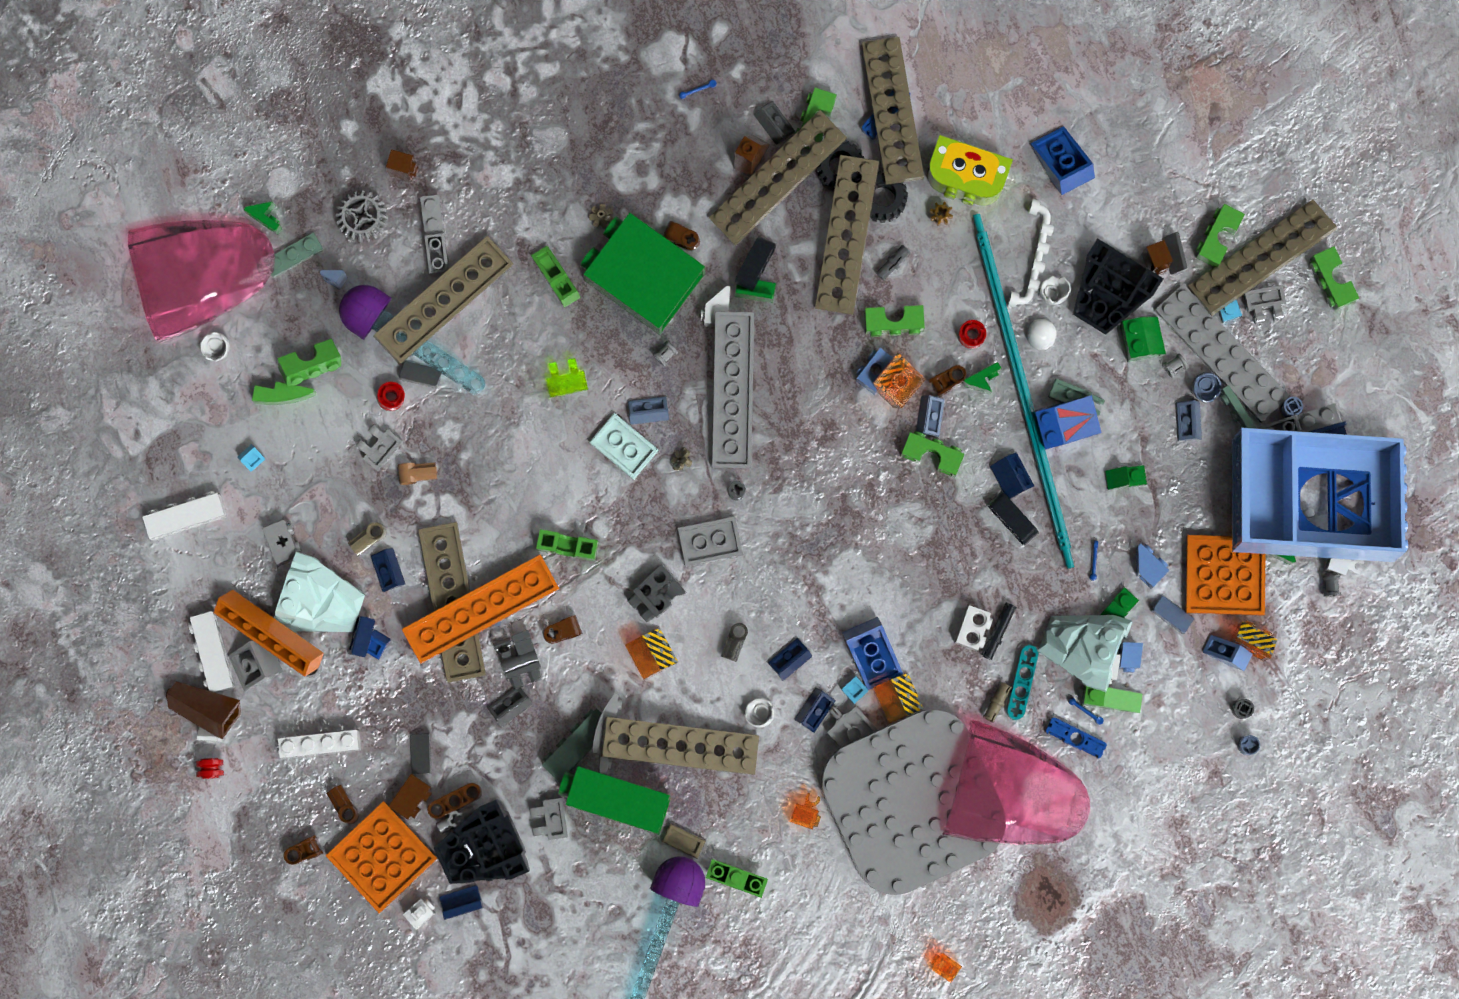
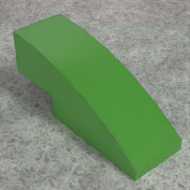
M548 246L531 255L564 308L581 298Z
M275 382L274 389L255 385L252 401L255 404L263 405L291 404L316 396V391L312 388L296 385L287 387L286 383Z

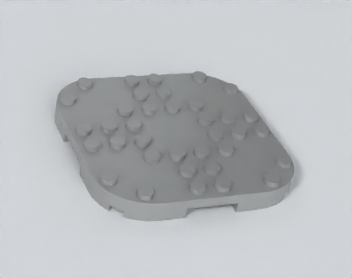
M926 710L915 713L897 723L841 747L831 755L824 767L821 787L826 803L839 827L860 877L867 885L879 892L901 895L918 889L988 856L998 847L1004 836L1006 817L1001 801L968 729L957 717L948 712Z

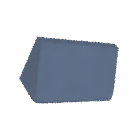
M321 270L319 272L325 282L340 290L348 278L343 270Z
M931 395L921 396L916 426L917 432L926 436L939 437L945 399Z
M666 396L628 401L630 424L632 425L669 420Z
M1196 400L1176 402L1179 441L1202 440L1200 402Z
M1164 596L1160 598L1151 611L1181 634H1185L1194 620L1193 617Z

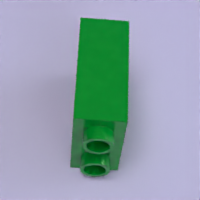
M630 212L624 221L616 216L603 234L609 241L601 251L595 247L591 248L580 264L586 270L583 274L585 282L654 332L661 335L705 275V266Z
M579 766L575 774L565 771L558 792L560 796L567 797L565 805L657 835H660L671 800V796Z

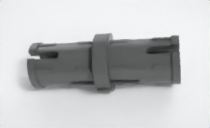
M901 245L875 273L885 281L895 269L898 270L899 265L911 252L904 245Z

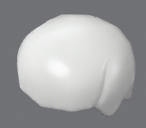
M1051 276L1042 282L1039 289L1040 296L1050 305H1059L1066 301L1071 291L1070 283L1063 276L1060 278Z
M1045 318L1035 319L1028 327V343L1038 350H1046L1052 346L1056 338L1054 324Z
M210 332L200 342V351L207 360L217 362L226 358L229 353V341L221 333Z
M755 698L746 705L744 718L748 724L756 728H764L774 719L775 709L770 701L764 698Z

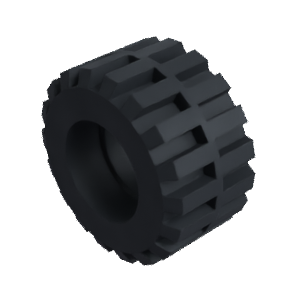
M845 140V143H842L816 168L818 179L822 181L824 186L827 185L831 191L835 189L837 174L833 173L829 168V163L832 159L840 157V155L865 159L862 156V151L857 149V145L854 143L852 145L849 144L850 141ZM854 172L851 177L852 181L859 183L862 178L861 173Z
M878 171L875 190L878 188L889 189L894 194V202L888 206H879L873 201L870 217L873 218L874 222H877V220H880L881 223H885L886 220L891 222L895 217L897 219L905 209L908 197L907 187L903 182L885 185L884 173Z

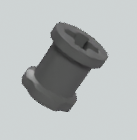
M734 481L728 487V494L731 499L738 501L745 496L746 488L740 481ZM735 486H738V489H742L739 495L732 492Z
M1340 576L1323 577L1325 581L1324 597L1342 595L1339 592Z

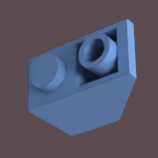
M1139 544L1136 547V574L1152 589L1169 571L1167 568L1168 564L1161 558L1157 559L1153 555L1154 551L1145 544L1143 546Z

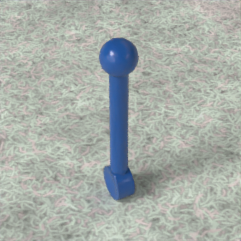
M711 80L709 84L687 92H680L679 97L684 99L687 95L703 89L715 88L717 83L715 80Z
M1094 540L1092 574L1089 576L1091 581L1097 579L1095 574L1098 549L1097 540Z
M1075 698L1069 699L1068 702L1070 705H1075L1077 708L1085 712L1087 715L1092 717L1098 725L1103 724L1104 720L1102 717L1095 716L1093 713H1091L1086 708L1077 703Z

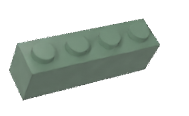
M597 708L594 711L590 709L583 717L586 720L581 725L577 723L570 730L572 734L567 739L562 738L556 745L558 749L553 754L549 752L542 759L544 761L542 766L558 782L562 781L565 771L570 772L592 749L594 731L601 715Z

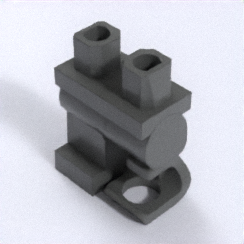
M661 564L633 590L634 594L628 599V603L634 609L642 602L646 605L647 608L640 616L647 623L655 617L658 618L672 606L671 601L676 596L685 595L687 592ZM670 582L666 593H661L660 590Z
M529 630L512 635L511 639L517 652L516 656H512L510 652V637L493 643L494 650L503 659L500 661V665L507 682L510 681L514 690L524 686L521 676L528 674L531 683L541 680V665Z

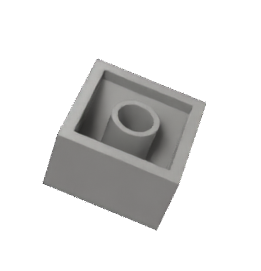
M254 641L246 643L228 655L244 691L283 672L277 657Z

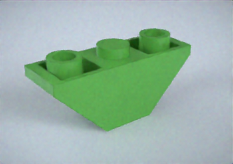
M713 859L706 875L707 879L760 898L763 896L768 881L767 878Z

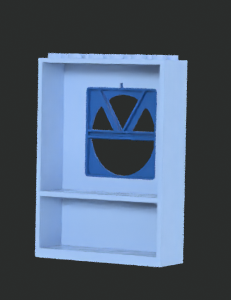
M1241 428L1232 438V552L1395 562L1408 549V540H1405L1408 522L1405 521V513L1407 512V502H1405L1407 484L1404 483V476L1407 472V466L1404 464V457L1406 455L1404 439ZM1327 473L1328 530L1321 529L1312 524L1304 516L1300 507V492L1303 485L1312 477ZM1336 474L1348 478L1353 482V485L1337 492ZM1360 491L1364 501L1361 517L1337 503V501ZM1337 512L1354 522V525L1345 530L1337 531Z

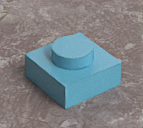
M1237 300L1219 311L1223 323L1242 316Z
M252 444L237 457L250 472L265 460Z
M854 677L841 689L853 704L869 692L857 677Z

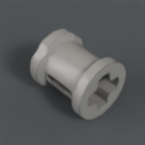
M668 341L664 342L665 345L657 353H653V356L664 367L673 355L678 354V351Z
M1180 353L1170 362L1163 363L1165 371L1171 378L1182 369L1189 368L1186 360Z

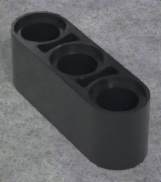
M758 236L734 283L753 291L775 251L776 244Z
M1002 491L987 504L993 514L1023 546H1026L1039 534L1037 528Z

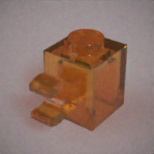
M807 793L804 805L796 803L790 823L813 830V827H818L821 816L818 815L819 811L812 809V807L819 804L820 797L818 796L815 802H810V793Z
M942 952L940 955L935 954L930 961L932 965L930 969L950 983L962 968L961 965Z

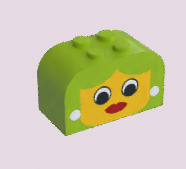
M939 135L930 161L927 177L931 187L943 193L946 198H958L962 200V203L970 206L973 204L987 206L993 204L1000 197L1013 159Z

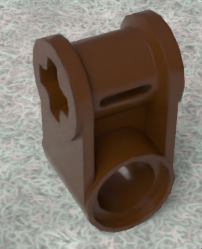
M669 221L663 237L676 246L690 251L696 250L700 246L697 232L676 222ZM694 237L695 242L688 244L687 239Z
M955 365L945 372L934 376L928 382L934 386L939 398L963 383L966 378V370L960 365ZM956 370L961 371L963 377L959 380L952 377V373Z
M576 615L546 627L544 630L546 642L556 644L583 634ZM549 630H553V632H558V634H556V639H552V637H547V635H549Z
M311 836L286 849L284 860L290 865H298L324 854L317 844V836ZM295 850L298 852L299 857L296 861L291 862L288 855L291 851Z

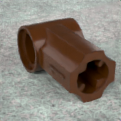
M342 785L336 786L326 793L342 822L353 824L358 820V810L352 804ZM351 809L353 816L351 819L346 820L344 813Z

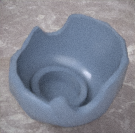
M1211 372L1200 373L1193 380L1192 391L1200 401L1213 402L1221 393V381L1218 376Z

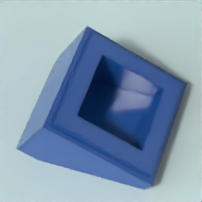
M374 630L367 653L379 660L391 639Z

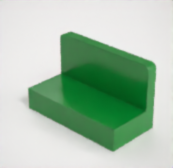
M759 280L753 291L737 285L735 297L773 303L776 283Z

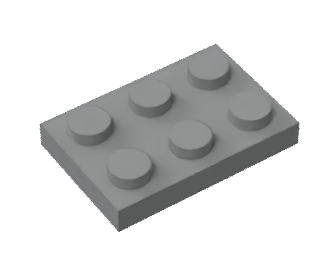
M735 517L678 528L685 567L743 555Z

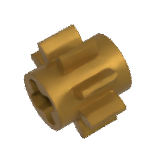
M945 201L942 205L936 202V209H930V213L934 214L930 220H935L937 226L943 222L945 225H948L947 218H953V215L949 214L952 207L948 208L945 206ZM939 210L941 213L945 212L944 217L942 215L938 216Z

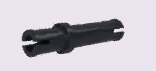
M1005 603L991 635L987 637L988 641L981 653L982 657L989 660L993 659L998 646L1003 642L1001 640L1017 609L1016 606Z

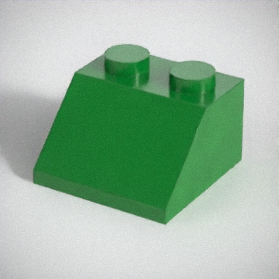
M1139 317L1121 322L1120 329L1128 362L1166 355L1158 317Z

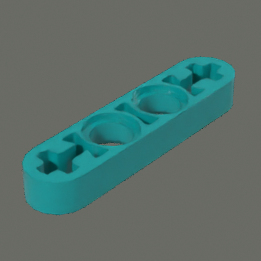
M1032 645L1025 646L1020 652L1007 707V715L1012 720L1021 719L1026 711L1039 656L1037 648ZM1029 649H1032V653L1035 654L1029 661V663H1033V667L1028 664H1021L1022 661L1026 662L1027 655H1024V652H1027ZM1028 668L1030 670V677L1023 679L1019 674L1020 669ZM1017 687H1023L1026 690V695L1023 698L1015 695ZM1013 699L1024 701V705L1019 704L1018 710L1021 711V714H1017L1016 717L1011 712V709H1014L1016 706V702H1012Z

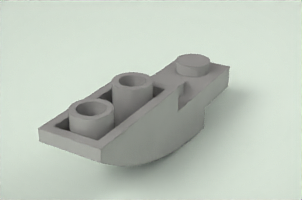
M440 194L420 197L429 274L446 272L449 267Z
M1333 403L1260 426L1259 428L1309 432L1340 423L1342 420L1337 404Z
M613 694L605 705L594 731L591 753H599L598 773L607 774V771L611 770L612 758L601 757L605 717L617 718L618 710H621L622 699L618 698V694Z

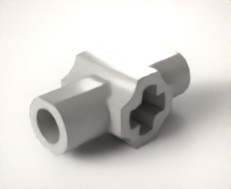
M473 806L460 812L455 810L449 813L448 818L436 823L441 834L459 826L457 823H452L454 815L457 814L458 817H462L459 820L461 824L475 811Z

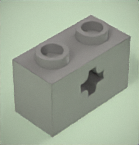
M285 520L262 528L276 565L281 566L293 561L296 552H302L299 542L293 539L292 534H295L291 523L287 524ZM281 538L288 540L285 542L286 546L284 547L281 544H279L282 542Z

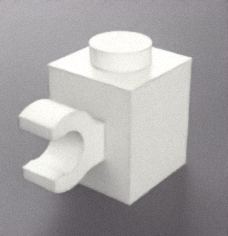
M1328 558L1324 571L1340 577L1346 576L1348 570L1353 574H1360L1361 571L1355 569V564L1363 565L1364 561L1353 560L1351 562L1350 559Z
M420 899L403 916L417 930L436 914L433 911L435 907L428 899L426 901Z

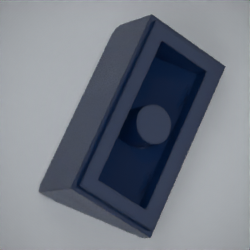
M393 548L384 549L371 555L382 592L405 585Z
M358 616L348 651L349 655L366 657L375 624L374 619Z
M796 638L771 659L768 664L784 681L812 657V654Z
M815 688L796 716L795 721L815 733L836 700L824 691Z

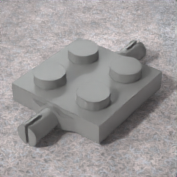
M836 706L829 711L837 721L827 731V734L840 748L878 731L857 706L846 714H842Z

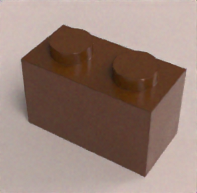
M391 149L386 165L389 176L412 182L413 177L416 178L419 171L414 155Z
M1165 240L1147 246L1141 254L1147 269L1157 275L1166 273L1173 262Z
M410 774L388 807L407 820L415 819L421 811L419 808L423 801L426 803L432 795L430 791L432 787L415 775Z

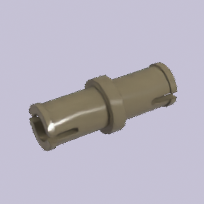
M1000 682L994 697L990 699L991 703L983 718L990 722H995L1000 709L1005 706L1004 701L1012 687Z

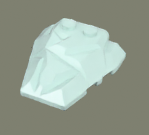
M296 552L287 573L274 618L293 632H353L365 594L348 581L341 579L333 570H329L322 565L317 558Z
M1115 615L1051 616L1038 652L1057 666L1060 665L1066 669L1070 675L1080 679L1087 687L1106 692L1113 675L1111 671L1122 639L1126 640L1132 620Z

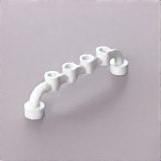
M1031 199L1028 214L1037 215V212H1040L1043 215V221L1035 248V257L1031 266L1027 292L1024 297H1019L1018 292L1011 291L1007 306L1015 308L1017 304L1024 305L1031 301L1034 292H1039L1041 281L1037 280L1038 274L1043 273L1045 269V262H1042L1043 254H1048L1050 244L1046 243L1047 236L1051 237L1054 225H1050L1051 215L1045 206L1040 205V200Z

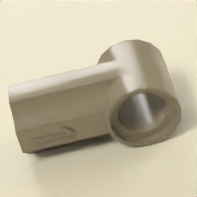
M371 523L365 530L350 540L348 544L356 555L359 556L386 536V528L380 523ZM376 526H379L381 529V534L377 537H374L372 535V529Z

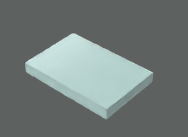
M615 413L589 442L633 480L659 451Z

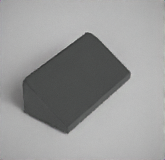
M773 101L759 108L755 113L756 119L776 145L795 133L794 128Z
M1175 232L1162 239L1165 240L1173 259L1172 264L1169 266L1171 275L1184 273L1188 268L1180 234Z
M404 361L399 379L438 389L443 370Z
M522 688L516 690L512 689L487 709L498 724L503 727L533 703Z
M430 733L411 734L412 774L432 773Z

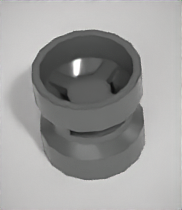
M1248 699L1238 700L1232 706V713L1238 719L1249 718L1255 710L1254 704Z

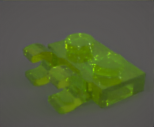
M576 358L568 359L571 373L560 376L557 362L549 363L552 377L546 380L550 398L588 390L585 372H578Z

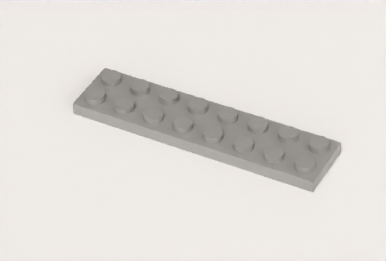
M1184 284L1154 310L1202 362L1219 377L1220 381L1225 386L1229 385L1238 400L1260 423L1290 397L1214 315L1211 316L1198 298Z
M715 311L712 468H751L754 312Z

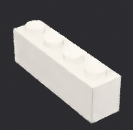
M211 491L203 494V497L199 499L192 497L184 500L185 503L177 505V503L167 505L165 510L158 511V509L148 511L147 515L143 516V521L149 539L154 541L226 518L227 515L221 495Z
M211 611L190 617L191 622L188 623L190 633L195 636L196 641L193 642L195 652L200 655L201 660L198 661L200 671L205 674L206 679L203 680L205 690L219 693L235 688L216 614Z
M358 730L278 738L279 757L281 759L361 751L360 733Z

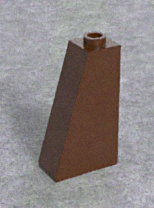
M754 135L744 136L735 151L734 169L751 177L770 144Z
M177 681L166 692V699L170 710L220 739L225 737L241 715L240 700Z

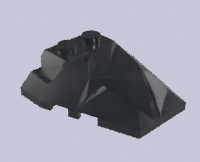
M1097 238L1086 257L1085 269L1082 274V281L1077 294L1073 315L1107 335L1148 299L1154 296L1164 278Z
M498 799L479 806L434 847V851L450 884L471 883L479 880H510L530 871L525 856V847L509 812L504 810L503 805Z

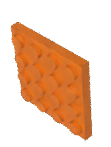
M1187 535L1186 613L1264 616L1266 554L1232 552V536Z
M385 801L375 808L326 855L332 864L379 914L438 859L400 817L388 807Z

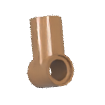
M436 462L398 464L399 484L410 485L418 481L437 480Z

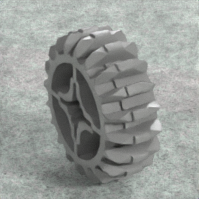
M361 190V195L358 196L357 191H354L355 197L351 198L347 194V202L341 199V203L344 206H337V209L341 212L335 214L337 218H340L336 221V224L342 225L339 230L340 232L345 231L344 236L346 238L351 235V240L355 241L358 237V241L362 243L363 237H365L367 242H369V236L372 235L374 239L377 238L376 231L380 234L383 233L380 226H387L382 221L388 220V216L384 214L387 212V208L383 207L384 202L379 201L378 195L373 197L372 192H369L365 196V191ZM357 203H362L357 209L351 208ZM370 204L377 210V219L368 214ZM364 213L366 217H362L361 220L356 216ZM347 214L355 219L354 229L347 224ZM365 224L372 225L370 228L362 230Z

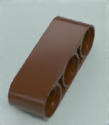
M469 783L431 802L427 809L428 814L432 818L441 819L449 815V813L480 799L482 789L475 783ZM470 787H476L478 790V794L474 798L468 796L467 792ZM457 795L460 798V803L458 806L453 807L450 804V798ZM436 804L442 807V813L438 816L432 813V808Z

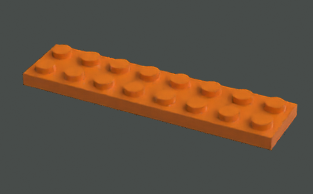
M540 554L408 625L402 631L418 661L422 664L559 590V587Z

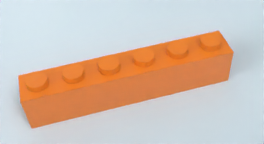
M234 590L218 598L214 614L305 677L319 668L324 655L321 650Z

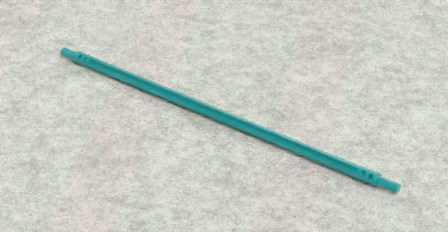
M975 214L973 219L977 230V242L1059 548L1063 552L1067 569L1074 568L1070 551V540L987 231L984 230L981 215Z

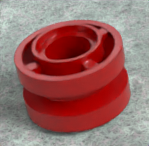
M966 321L962 324L958 333L960 343L968 349L980 347L986 338V328L980 321ZM974 330L977 333V338H969L967 332Z
M386 382L380 386L377 393V402L382 409L396 411L404 403L405 392L400 384ZM390 392L394 393L396 399L390 401L385 395Z
M204 758L200 759V761H195L196 767L200 768L196 772V777L213 779L224 776V770L220 769V766L224 765L223 759Z

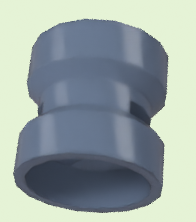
M1289 397L1281 405V413L1286 418L1299 415L1303 410V403L1297 397Z
M1252 735L1242 737L1238 742V750L1246 756L1253 755L1260 749V741Z

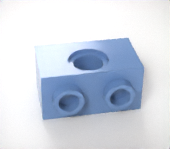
M881 348L877 352L874 350L868 357L870 362L867 366L864 367L862 365L857 371L856 375L858 377L856 382L875 395L877 389L873 382L880 374L874 375L870 369L873 366H878L882 372L893 357Z

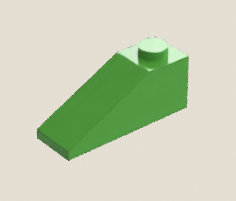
M1084 685L1081 705L1140 713L1142 694L1109 687L1106 692Z

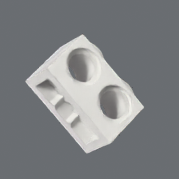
M969 605L955 644L974 651H978L979 647L983 648L987 638L983 635L986 629H990L993 621L990 618L991 613ZM974 615L982 616L983 623L981 625H976L973 622ZM967 634H975L977 637L976 643H969L966 639Z

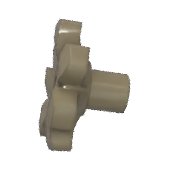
M600 204L599 209L594 206L591 209L594 214L589 215V220L594 221L593 226L596 228L601 224L602 228L606 229L608 226L607 222L610 223L614 219L610 216L613 214L612 209H606L605 204Z
M682 447L680 451L676 450V457L671 459L674 470L681 471L684 465L687 467L692 465V460L688 459L690 451L687 448Z

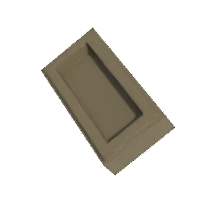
M670 824L662 842L698 859L706 842Z

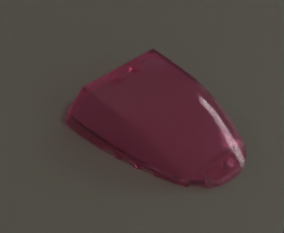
M187 220L128 230V248L146 320L155 340L159 343L196 330L199 326L212 322L225 313H229L233 308L241 303H245L266 286L270 275L274 272L275 254L270 240L262 231L249 224L218 220Z
M975 720L970 721L969 741L955 798L942 834L971 841L992 842L1003 845L1055 844L1064 842L1077 835L1086 824L1090 812V799L1082 781L1059 761L1029 742Z

